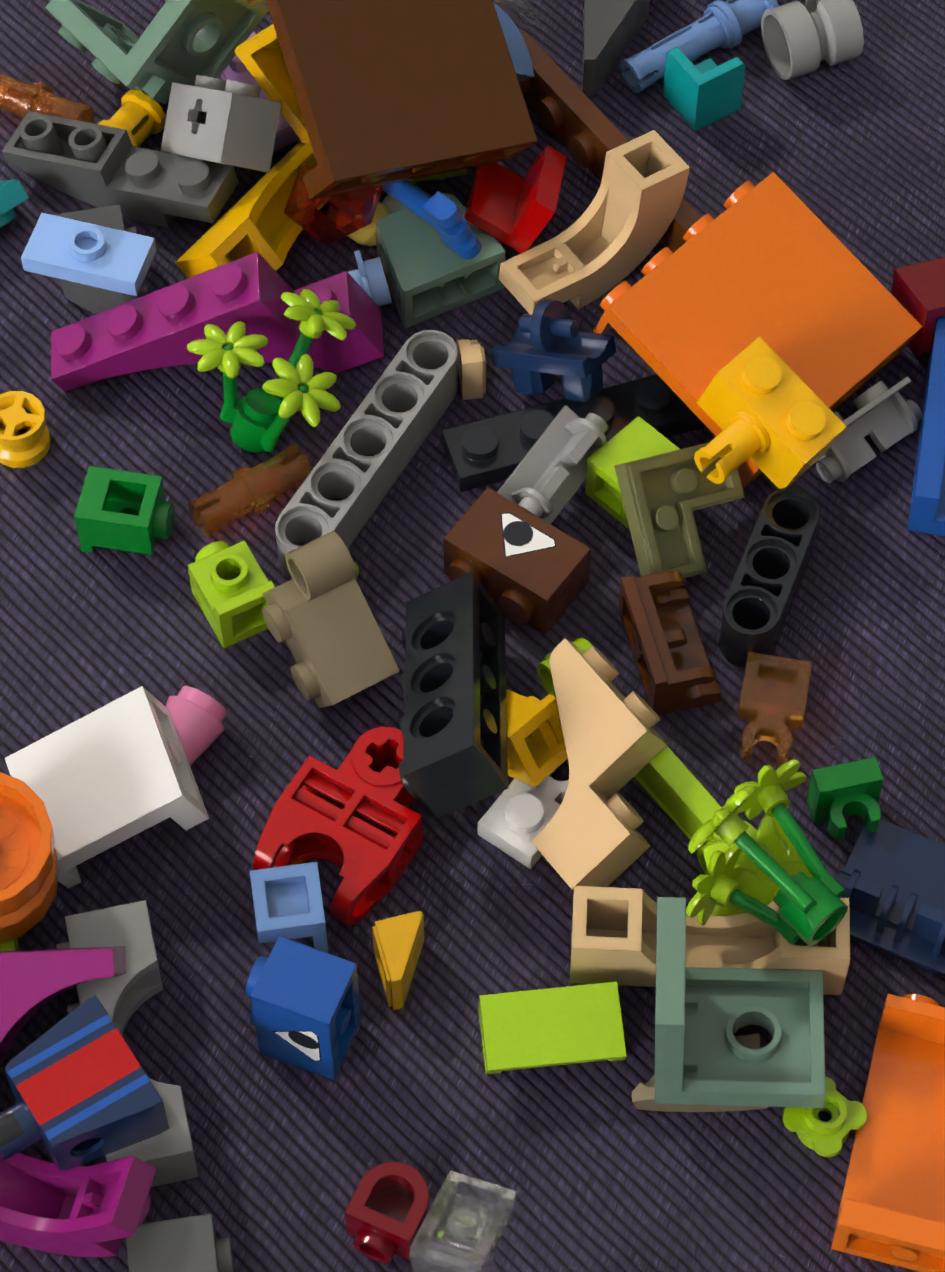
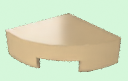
M456 340L462 400L483 398V394H486V358L484 348L481 346V342L477 340Z

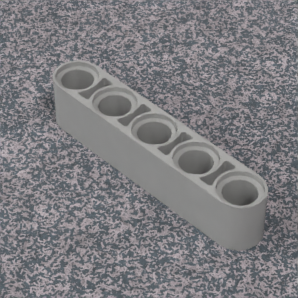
M423 330L413 334L405 342L281 512L275 524L279 568L283 576L288 580H291L292 576L289 572L285 556L286 553L300 547L297 545L309 543L334 531L341 537L347 549L452 403L458 391L457 345L452 337L438 330ZM337 498H342V499H343V500H341V501H332V499H337Z

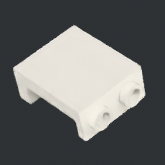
M143 686L5 758L10 776L24 781L44 802L53 827L54 847L59 865L58 881L68 889L81 883L76 865L169 817L185 830L209 819L171 713Z

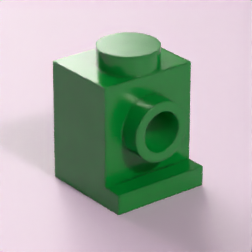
M89 466L74 515L81 551L93 553L95 547L153 555L157 538L168 540L174 523V503L166 502L162 476Z

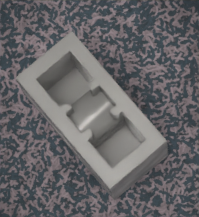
M196 75L194 86L172 82L160 151L225 165L270 172L282 102L259 98L261 86Z

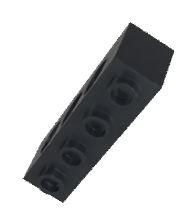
M470 572L407 601L406 630L402 632V643L405 649V672L401 675V684L405 694L404 716L400 718V728L404 737L403 760L399 763V772L409 794L414 798L421 797L438 819L508 789L505 614L475 574Z

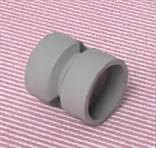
M806 0L804 5L799 1H792L767 9L762 14L761 34L765 52L773 70L782 80H790L815 72L820 66V61L825 60L830 66H834L858 58L863 52V27L853 0Z

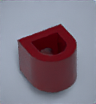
M385 1162L371 1168L361 1179L345 1211L347 1233L355 1236L353 1246L363 1255L381 1263H391L395 1254L412 1261L429 1224L428 1186L419 1171L402 1162Z

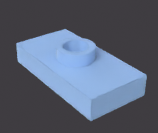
M41 213L21 256L23 270L137 296L156 253L155 238Z

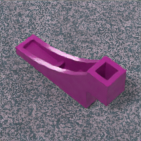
M256 252L51 331V380L65 392L102 379L137 371L176 365L198 364L203 355L189 352L187 344L194 340L206 339L204 327L207 324L218 326L227 335L230 327L238 321H242L246 325L245 336L260 334L268 338L266 346L255 350L263 356L264 363H273L275 358H282L288 361L301 335L298 327L301 321L284 316L285 310L291 306L282 301L281 295L284 292L300 295L303 289H310L320 300V305L326 300L338 301L340 304L338 312L349 316L356 323L354 329H345L347 332L345 341L337 339L324 329L321 337L313 340L307 352L312 357L313 368L326 369L328 372L338 374L384 357L381 308L347 271L293 290L269 263Z

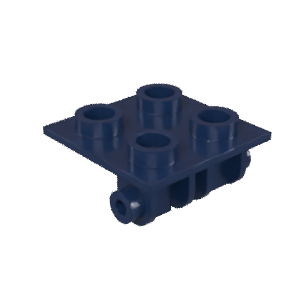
M882 819L879 821L877 832L869 834L865 823L844 870H840L835 879L846 890L841 898H849L850 938L945 977V845Z

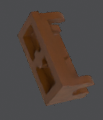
M665 571L636 578L630 575L621 577L618 612L648 705L657 715L720 702L721 698L718 682H715L717 678L714 669L710 667L689 605L686 588L675 589L685 584L681 572Z

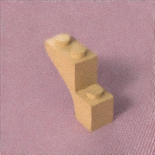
M565 638L552 651L549 664L569 763V781L559 809L550 822L531 842L572 890H574V886L608 887L651 847L636 829L644 822L642 817L617 792L668 744L652 728L660 721V718L636 692L632 691L625 697L612 683V680L619 675V672L595 646L592 645L584 652Z

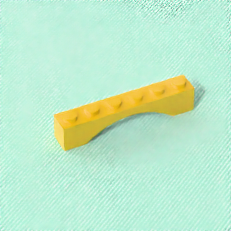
M300 140L270 169V172H267L175 262L187 279L256 252L275 271L284 264L288 251L298 235L332 197L309 199L303 177L318 166L310 140L304 144Z

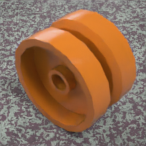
M0 772V944L21 937L44 918L57 894L59 872L57 853L54 847L53 827L43 800L24 781Z

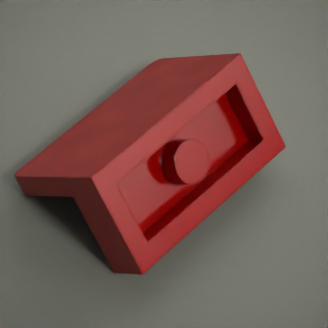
M547 145L523 179L498 163L477 166L464 218L469 223L517 252L523 253L527 251L556 212L567 157Z

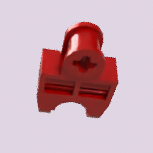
M377 727L368 730L357 739L353 748L337 770L309 755L271 811L256 848L253 870L302 864L314 859L330 861L341 869L339 875L343 878L333 898L330 916L347 926L354 925L363 919L392 890L424 842L422 815L409 809L416 798L412 797L406 790L399 772V763L403 760L404 737L402 731L393 727Z

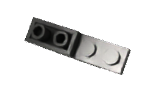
M28 111L2 150L5 160L69 196L97 208L120 204L123 217L170 229L177 216L214 224L239 182L234 167L231 165L135 147L132 145L125 129Z

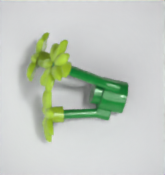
M303 289L300 295L290 292L282 293V301L291 306L285 310L284 316L301 321L298 326L301 335L288 361L282 358H275L273 360L272 366L280 379L266 381L262 388L251 390L240 400L237 396V376L241 363L254 367L263 366V356L255 350L266 346L268 338L260 334L245 336L246 325L244 322L238 321L230 327L227 335L218 326L207 324L204 327L206 339L194 340L187 344L189 352L203 355L197 364L199 372H206L216 367L223 372L224 403L220 419L231 423L230 436L238 447L254 453L273 452L281 433L297 411L302 412L309 425L317 427L320 422L319 408L333 412L340 409L339 400L325 391L335 384L337 376L332 372H323L313 376L312 357L307 354L313 340L320 338L324 329L337 339L345 341L347 337L345 329L352 330L355 328L356 323L352 318L338 312L340 309L338 301L326 300L320 305L318 296L310 289Z
M792 759L781 765L777 770H774L770 765H764L758 773V782L750 781L736 786L734 794L727 799L725 805L720 810L715 811L713 818L702 824L692 836L688 844V851L691 854L714 833L728 846L733 843L736 845L732 846L725 853L719 850L713 852L708 865L709 875L700 874L693 880L692 886L697 893L687 905L686 915L693 918L697 915L699 924L705 925L716 904L728 908L736 905L775 928L791 945L801 938L809 946L823 940L844 918L848 906L840 898L846 890L828 873L788 810L790 800L785 791L798 786L807 779L804 773L797 772L801 766L799 760ZM746 810L747 818L752 820L764 810L767 816H775L813 877L809 878L803 872L791 877L745 832L749 826L737 814ZM741 851L780 888L774 898V903L780 908L779 913L742 891L743 885L736 881L744 871L742 865L736 864Z

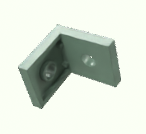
M51 0L45 7L62 24L58 33L66 41L83 52H86L88 49L96 57L91 64L100 74L117 85L122 82L132 90H141L153 100L164 105L169 102L172 82L194 86L196 75L218 79L235 57L236 53L234 50L236 47L249 38L269 11L267 4L264 2L248 4L247 0H167L139 38L122 21L80 0Z
M657 897L654 1104L824 1108L823 970L685 967L686 897ZM758 1025L768 1030L773 1039L763 1048L749 1049L740 1045L736 1041L734 1034L743 1026Z

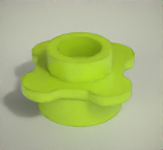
M825 1076L824 1108L785 1107L782 1118L784 1126L789 1131L796 1132L798 1138L805 1146L814 1150L822 1157H833L840 1153L842 1145L847 1140L851 1130H859L865 1125L867 1112L862 1103L859 1101H849L836 1090L835 1082ZM826 1111L831 1115V1120L827 1122L821 1121L818 1114Z

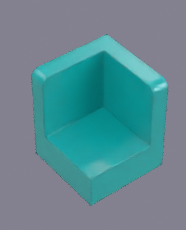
M675 47L666 52L663 97L695 132L741 109L746 65L739 57H735L719 66L711 58L694 65L678 47Z

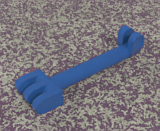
M409 180L377 186L434 227L446 247L461 258L472 259L480 253L482 245L476 235L472 233V229L466 219L462 217L458 206L439 191L432 197ZM367 189L344 194L347 198L352 199L360 196Z

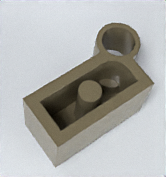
M331 531L286 553V563L292 579L262 593L268 606L262 608V613L275 640L279 643L286 641L297 663L291 666V673L302 696L307 701L314 699L318 708L333 706L400 672L355 579L356 568L350 552L341 537L336 532Z

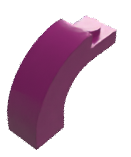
M17 1153L5 1161L0 1156V1241L67 1256H117L123 1238L134 1236L136 1229L147 1216L151 1203L149 1190L157 1168L135 1156L92 1166H77L70 1170H59L55 1163L35 1159L21 1153Z

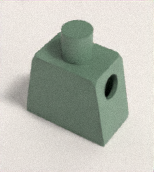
M442 193L456 203L464 218L466 208L453 194ZM390 195L385 197L382 204L388 210L389 215L380 218L376 223L377 256L381 259L388 288L405 329L505 288L499 280L500 263L505 261V250L494 237L468 222L472 233L480 241L482 249L474 258L463 259L446 247L434 227Z

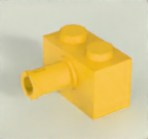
M759 336L716 373L696 402L723 431L705 447L696 451L694 459L702 473L715 460L722 458L715 464L716 468L706 477L715 484H722L732 472L750 458L779 489L787 488L828 451L847 426Z

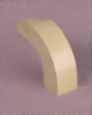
M655 130L607 151L600 187L585 212L559 235L500 263L499 280L530 315H532L537 304L544 299L558 300L562 303L570 300L578 310L588 305L627 277L660 241L680 207L690 167Z

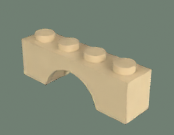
M574 886L570 983L595 984L617 981V984L621 986L656 987L657 902L652 900L643 889ZM840 898L848 906V910L841 922L823 940L812 946L807 945L801 938L791 945L775 928L748 912L729 916H710L705 925L699 924L697 915L693 918L686 915L685 967L823 970V995L842 996L850 964L849 898ZM774 901L766 905L779 913L780 908Z

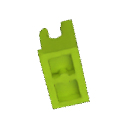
M617 981L479 995L478 1017L486 1074L595 1061L626 1060L627 1055Z

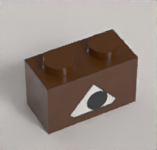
M488 487L443 538L444 573L448 574L451 581L473 572L507 617L519 624L528 623L547 634L589 583L591 548Z

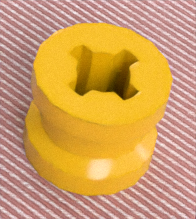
M9 391L0 394V463L11 468H26L37 464L48 453L51 442L50 433L46 425L45 409L41 401L33 394L24 391ZM21 429H27L25 433L18 435Z

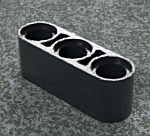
M782 488L768 496L763 504L724 601L719 647L721 654L736 666L746 668L757 667L770 659L775 651L812 556L820 509L812 495L802 489ZM783 526L793 527V528H795V529H794V530L785 529V528H783ZM761 575H771L777 579H767ZM739 625H754L759 629L749 630Z

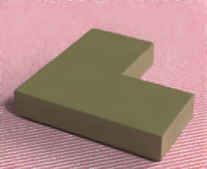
M708 443L614 466L641 576L665 571L681 572L683 578L707 572L693 511L745 498L738 468L722 484H715L706 478L716 468L715 464L722 458L715 460L702 473L698 469L694 459L695 452L705 447Z

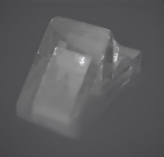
M450 1170L411 1244L409 1257L413 1272H490L494 1251L512 1216L517 1191Z

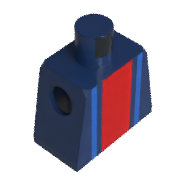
M96 995L84 1001L10 1060L5 1067L10 1087L18 1103L0 1113V1156L4 1161L41 1140L58 1169L70 1170L159 1135L169 1129L162 1098Z

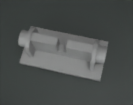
M908 376L890 389L887 388L882 380L852 401L858 411L847 419L843 420L837 411L834 413L847 427L828 451L819 459V462L816 463L817 472L824 481L828 483L834 480L843 482L852 473L877 456L864 439L865 436L869 435L882 453L905 436L917 430L918 422L922 419V411L914 401L910 399L905 401L898 392L911 382Z
M564 406L497 493L551 524L586 479L587 458L607 443L604 434L608 430L607 423L594 413H589L585 419L580 418L568 406Z

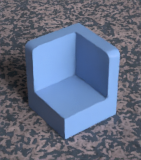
M317 862L251 870L250 878L259 944L275 942L278 936L287 939L313 937L314 949L328 953L326 923Z

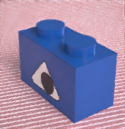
M278 936L269 957L259 956L255 961L245 990L246 996L251 997L252 1011L250 1024L254 1025L256 1029L259 1053L335 1081L361 1024L357 964Z

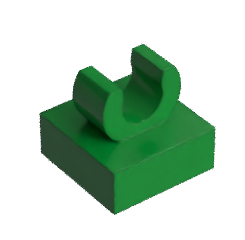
M876 757L812 770L806 803L813 824L828 821V831L836 841L844 839L847 828L844 817L859 815L864 819L869 834L877 832L881 817L878 801L884 779Z

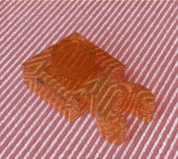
M748 652L738 719L751 721L743 731L740 751L743 760H751L753 748L757 742L769 741L778 750L776 765L781 766L788 761L792 744V735L789 728L802 729L812 662Z

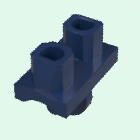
M544 299L537 304L532 315L523 314L521 316L519 328L516 329L514 337L508 345H495L490 349L493 366L510 368L516 393L530 395L543 393L554 384L553 374L561 375L563 394L567 400L585 402L603 389L602 364L616 353L614 336L579 332V322L568 319L566 307L561 301Z

